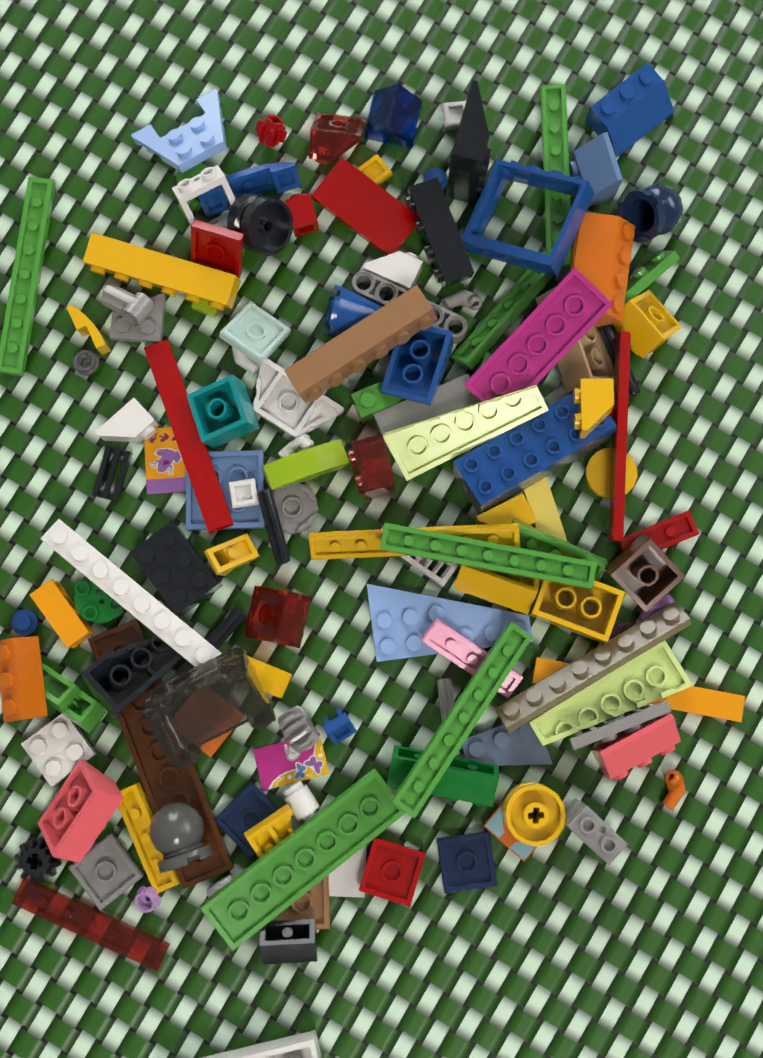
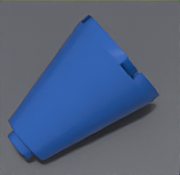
M334 285L332 290H336L337 293L335 297L330 296L324 322V324L329 325V331L324 330V336L336 337L382 308V306L342 286Z

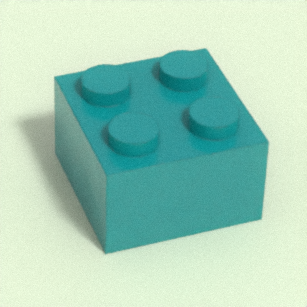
M229 375L186 395L201 442L216 448L260 428L245 383L234 375Z

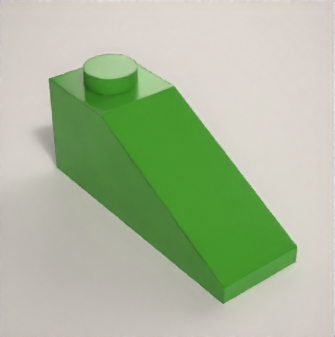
M383 382L351 394L352 403L362 424L373 420V414L406 399L381 393Z

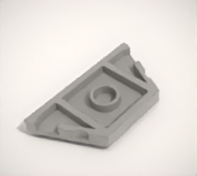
M663 701L656 705H653V703L647 704L587 729L580 730L575 734L576 737L569 740L573 750L599 740L605 743L616 739V733L624 730L627 733L642 728L641 723L669 713L672 710L668 701Z

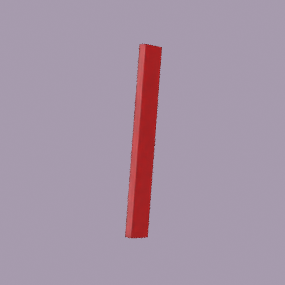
M623 331L617 335L615 347L613 406L615 415L613 421L617 427L612 435L608 542H620L624 538L631 333Z
M167 339L146 346L144 350L208 533L211 534L233 526L234 523L206 444L201 442L186 396L188 394L170 343Z

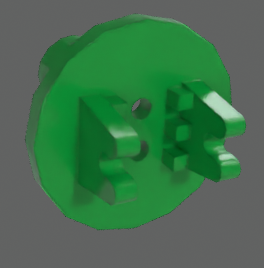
M84 576L81 581L76 583L74 588L75 607L86 620L96 623L110 622L117 618L124 610L122 606L87 577Z

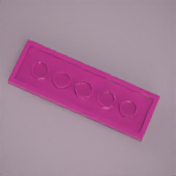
M574 268L475 372L464 386L483 402L537 385L613 304Z

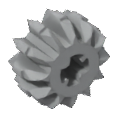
M297 705L289 708L278 717L279 728L287 742L296 752L307 751L319 741L317 730L302 707Z

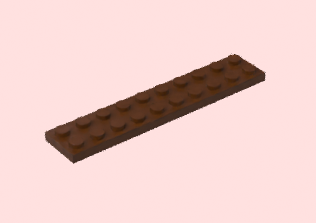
M134 619L90 637L88 641L95 660H97L104 654L115 652L132 643L143 641L146 639L140 621ZM160 679L137 702L118 717V721L154 815L165 805L179 802L196 809L203 820L204 835L201 842L203 845H211L213 855L202 860L199 858L190 861L188 865L175 869L182 889H186L234 868L220 828L215 821V815L186 740L180 733L168 725L176 715L172 704L170 703L161 714L155 713L148 706L149 702L164 687V683Z

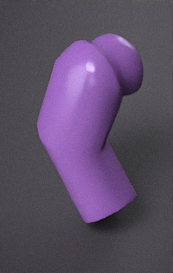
M666 594L647 612L642 609L638 619L641 621L675 600L671 595Z

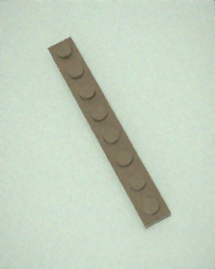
M674 601L496 707L494 710L507 731L511 733L690 626L691 620Z

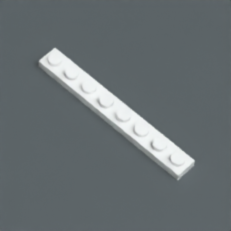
M60 519L41 537L44 543L204 675L210 671L223 655Z

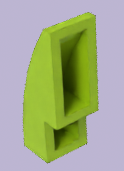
M341 439L283 457L263 465L262 469L269 488L273 491L318 478L322 474L343 469L350 462Z

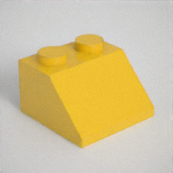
M650 290L629 300L624 305L622 322L612 324L617 334L621 331L631 333L630 348L642 359L682 328Z

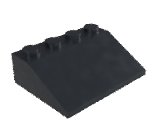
M472 80L452 149L446 197L474 205L476 197L481 196L485 187L492 148L488 147L490 136L479 85L476 80Z

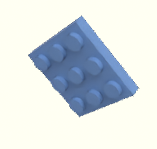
M264 451L208 452L234 523L233 526L222 530L265 528L260 505L233 509L229 482L255 478L257 492L265 489L264 472L262 469L264 465ZM186 470V530H207Z

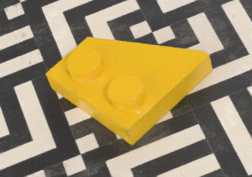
M288 804L244 833L259 858L293 832L291 828L293 812Z

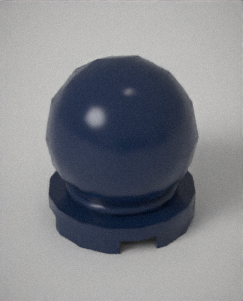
M664 184L649 185L645 189L629 192L624 201L619 203L617 216L622 217L635 226L633 241L638 243L647 242L658 235L667 234L681 221L683 212L682 200L674 188Z

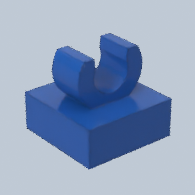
M340 709L335 710L338 717L332 721L327 716L323 717L325 725L322 727L334 745L357 732L347 714H343Z

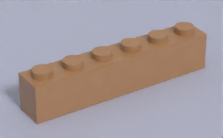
M416 285L284 371L305 403L315 401L331 387H337L353 373L364 370L367 364L375 359L386 356L392 348L408 342L414 334L430 328L433 322L438 319L433 308L418 285Z

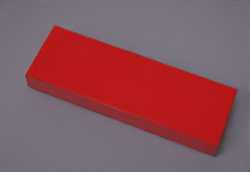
M688 510L628 535L622 541L617 542L621 552H623L643 533L663 550L699 535V531Z

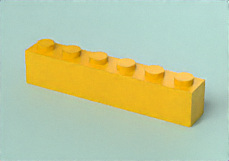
M92 232L83 262L90 266V271L96 274L105 275V272L114 274L113 278L128 283L129 279L138 281L137 285L152 290V287L155 286L161 288L162 293L176 297L177 293L185 295V300L200 304V300L209 302L210 308L224 311V307L232 310L241 282L236 275Z

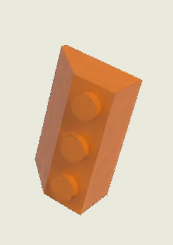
M38 636L0 640V692L4 723L48 716Z

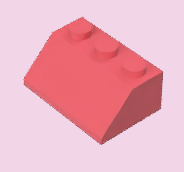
M666 713L641 723L642 728L630 733L624 730L617 734L616 739L600 743L591 748L590 750L604 776L610 780L612 778L615 781L629 775V769L635 766L642 768L653 761L651 757L659 753L663 756L676 749L675 744L681 742L672 713Z
M82 759L78 761L37 823L52 856L80 863L90 851L93 843L101 831L105 829L107 822L124 799L113 780Z

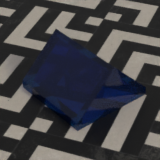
M399 83L374 90L364 139L412 148L423 100Z

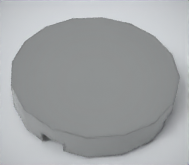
M298 483L276 489L272 492L284 533H302L312 526L317 518L319 509L317 499L308 487Z

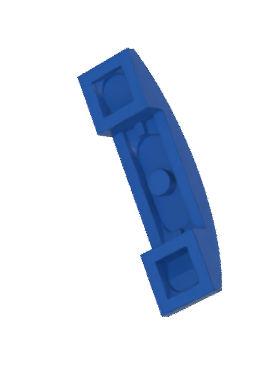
M294 162L260 165L226 176L235 199L247 193L261 194L276 189L279 194L301 187ZM221 185L198 196L206 217L230 209L229 202Z

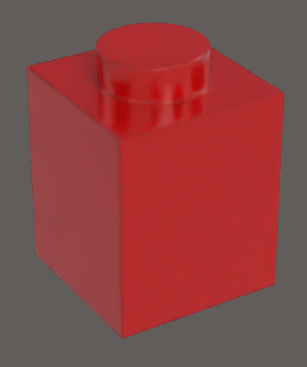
M298 193L285 200L293 217L295 237L319 231L318 220L309 193Z

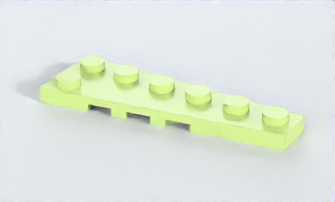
M533 385L383 434V438L406 481L548 411V408L537 385Z
M663 641L532 719L528 724L541 745L544 746L660 698L693 686L667 642Z

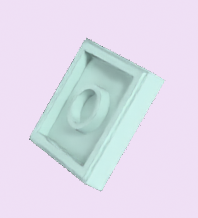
M250 301L220 331L219 337L261 366L290 335L291 329Z

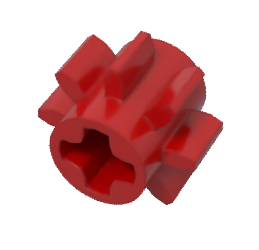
M267 115L264 117V120L258 119L255 128L257 136H259L258 140L268 147H276L279 142L284 143L288 133L285 130L286 127L283 126L284 121L275 115Z

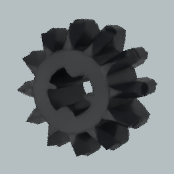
M43 836L39 840L35 837L29 838L28 844L22 843L19 846L22 853L15 854L14 858L21 861L20 864L15 866V869H23L24 872L20 876L22 879L30 875V883L34 884L38 879L44 883L48 881V876L53 877L57 874L55 867H59L62 861L52 856ZM36 855H38L39 860H42V863L39 865L38 860L34 859Z

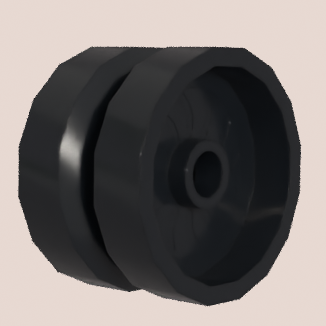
M247 193L237 198L229 209L227 229L244 234L243 249L270 256L279 253L288 244L293 231V217L289 207L283 201L256 193Z

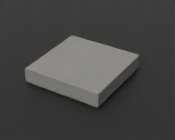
M111 833L94 846L80 863L74 862L68 867L100 911L145 875L114 833Z

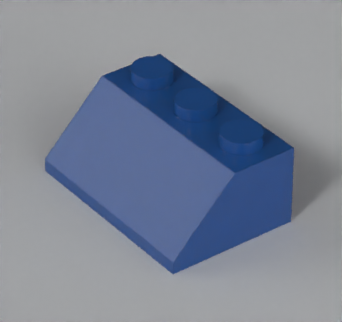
M647 62L592 105L585 122L597 136L608 132L616 157H619L674 113V108L664 80Z

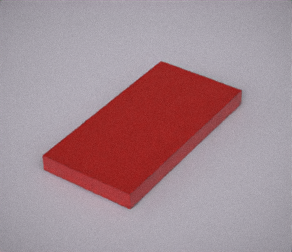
M342 157L311 195L312 200L386 256L397 252L415 229L414 221L417 219L413 211L409 212L404 204Z

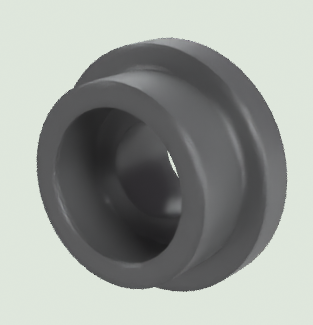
M90 350L80 351L73 360L75 370L84 376L94 374L100 364L98 356ZM91 360L90 366L83 367L84 361Z

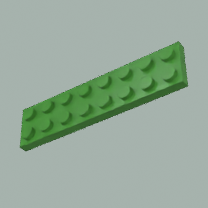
M374 768L200 904V909L232 951H234L402 817L405 812L390 802L394 794Z

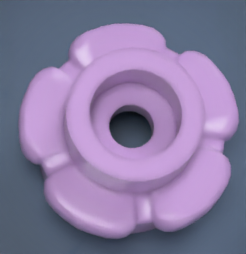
M142 886L137 890L135 905L141 912L148 913L154 911L161 904V897L159 894H155L157 891L152 886L147 888Z

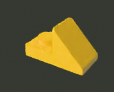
M247 533L204 551L216 575L221 576L229 574L234 568L253 561L260 556Z

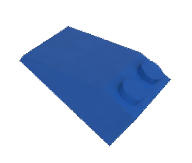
M430 327L411 336L408 342L394 347L380 392L431 406L453 348V332Z

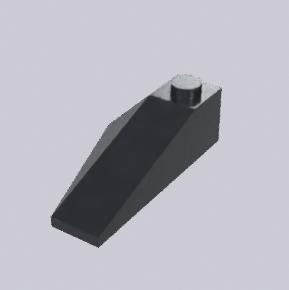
M152 635L151 638L138 643H132L123 649L102 655L81 672V675L96 700L116 720L174 668L183 657L157 635Z

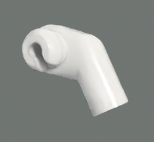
M232 346L235 363L255 375L260 365Z
M301 434L281 449L278 455L283 458L297 453L301 449L306 450L313 447L314 442L310 439L309 435Z

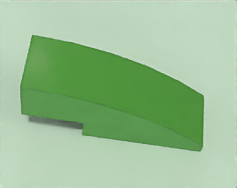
M42 663L46 702L76 725L90 733L106 715L105 709L98 701L82 692L76 684Z

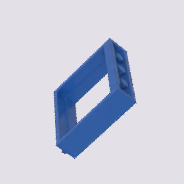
M497 159L463 233L462 242L469 253L558 277L595 193L589 181L581 179L580 176H566L557 170L549 172L535 165H529L528 167L520 165L514 160L507 162ZM508 180L576 196L550 255L483 237Z

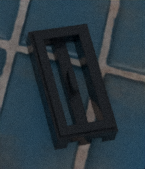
M110 446L105 447L92 492L93 496L119 502L132 452L123 451L118 448L115 449ZM114 454L113 460H112V463H111V467H110V470H109V474H108V477H107V481H106V484H105V488H104V491H103V493H102L101 490H102V486H103L104 479H105V476H106V472H107V469H108V465H109V462H110V458H111V455ZM120 456H124L114 493L110 495Z

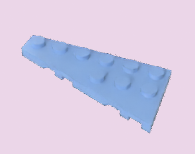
M367 584L377 662L440 654L421 641V638L435 618L481 648L492 647L508 622H513L532 636L529 615Z

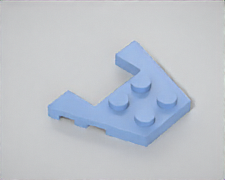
M214 89L196 99L204 115L193 118L189 123L169 131L167 135L159 138L150 124L131 134L134 142L138 146H144L149 153L157 154L161 157L162 161L182 173L227 149L222 123L223 115L220 107L221 100L217 90Z

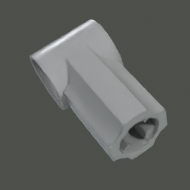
M107 285L103 289L100 299L104 306L120 313L128 323L135 327H139L155 308L153 301L147 295L141 292H137L134 295L116 285Z

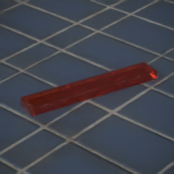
M28 877L22 880L11 903L157 972L170 947V943L39 882L32 884Z

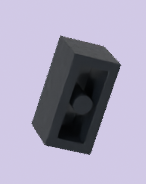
M315 919L270 921L261 928L259 947L262 963L317 962L318 936Z

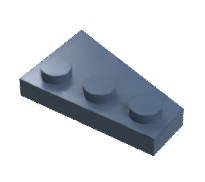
M528 722L511 733L502 724L467 737L461 747L465 759L499 766L553 764L546 745H541Z

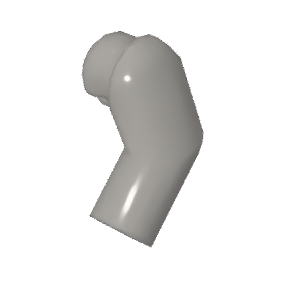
M464 289L444 298V303L448 310L459 305L470 310H478L482 306V299L476 293Z

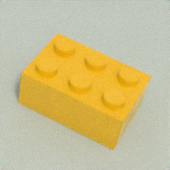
M541 580L538 593L528 615L595 641L605 643L609 640L625 591L595 580L591 590Z

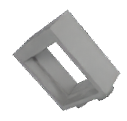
M575 799L565 810V825L608 865L628 845L595 812L578 799Z

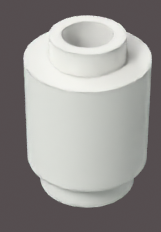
M301 780L283 791L286 797L284 801L292 809L297 821L303 819L306 822L318 813L316 809L320 805L308 786L303 785Z

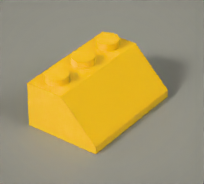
M460 565L453 589L528 615L538 593L540 580Z

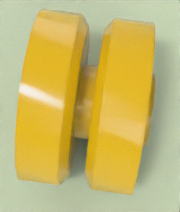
M532 781L520 783L509 791L503 802L502 815L504 823L510 833L523 844L531 846L547 845L555 840L564 828L566 813L562 800L557 793L541 783ZM533 808H536L537 815L535 817L528 816V813L533 812Z

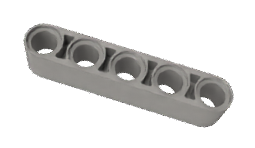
M367 271L356 273L352 279L354 293L382 307L408 291ZM361 282L370 284V287L366 290H361L357 286ZM383 293H390L393 298L389 301H384L380 296ZM427 300L439 319L431 327L449 331L448 328L450 326L456 325L462 331L458 334H453L454 344L462 342L467 330L466 320L462 316Z

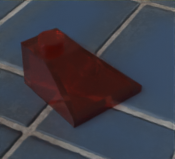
M318 112L310 129L308 159H315L316 162L323 164L337 160L360 142L367 119Z

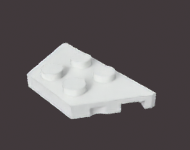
M266 359L260 366L253 410L256 414L290 436L297 438L301 434H307L344 412V407L323 394L317 400L305 403L296 392L283 368L269 359Z

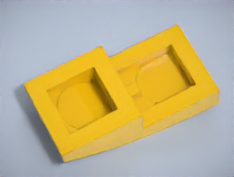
M68 306L67 309L76 330L83 337L90 334L96 349L102 355L110 352L111 349L103 335L87 316L74 306Z

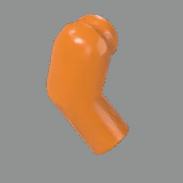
M668 770L665 774L668 794L661 803L673 811L685 794L686 788L681 773L677 770Z

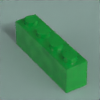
M394 745L387 786L398 790L423 750ZM454 757L430 796L436 795L445 797L450 801L461 800L471 802L476 806L486 805L493 807L499 781V765Z

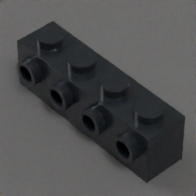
M436 176L408 187L405 202L409 212L413 211L417 219L414 221V225L418 235H423L426 242L423 245L428 260H433L435 265L433 274L436 282H441L444 289L472 278L474 274L473 267L438 177Z

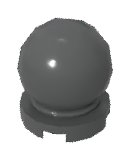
M169 803L160 808L154 815L149 831L150 840L154 848L163 854V860L157 862L160 873L188 865L190 861L199 858L202 860L213 855L211 845H203L201 842L204 835V824L196 809L185 803Z

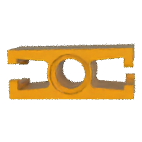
M50 579L30 594L67 648L74 649L95 634L86 619L79 614L74 602L59 581Z

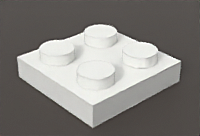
M60 714L21 743L51 787L70 775L80 759L87 762L97 754L78 726L63 714Z

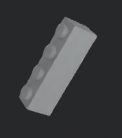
M469 374L440 385L431 406L405 400L373 414V420L385 447H388L383 438V434L480 403L481 401L464 386L470 379Z

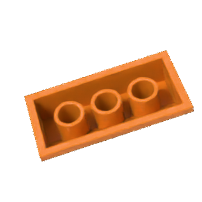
M586 212L574 238L570 272L576 268L613 304L594 325L601 327L620 323L623 317L635 226L620 216Z

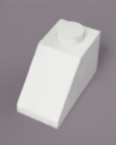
M398 251L367 262L364 266V271L370 272L401 288L410 290L418 280L422 271L423 261L411 252H406L405 254Z
M133 398L95 433L104 441L141 442L143 439L148 440L156 433V428L159 424Z

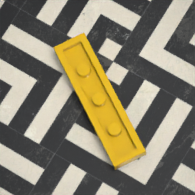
M136 783L121 790L120 792L124 799L119 806V810L151 886L157 891L155 894L180 884L175 869L162 873L159 871L157 862L163 860V854L154 848L150 840L149 826L154 814L141 783Z

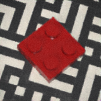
M194 219L191 224V262L230 273L240 278L243 266L244 234Z
M375 837L358 891L410 907L426 852Z

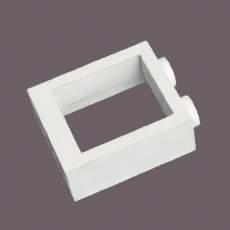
M218 165L208 167L201 174L191 179H184L172 188L190 226L195 218L187 201L221 185L230 207L236 200L224 173ZM229 212L207 223L227 229Z

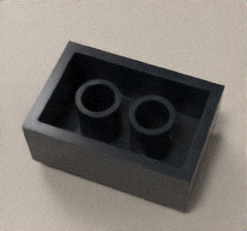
M174 521L166 524L129 552L176 616L182 617L223 586Z

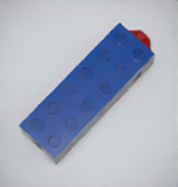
M572 392L548 406V411L498 435L453 462L452 474L478 515L610 440L617 427L613 421L615 415L614 407L611 413L584 439L579 438V430H574V414L578 413V404L573 403Z

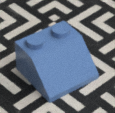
M608 132L600 134L575 150L569 162L571 177L580 176L581 179L588 180L595 193L589 206L613 200L623 180Z

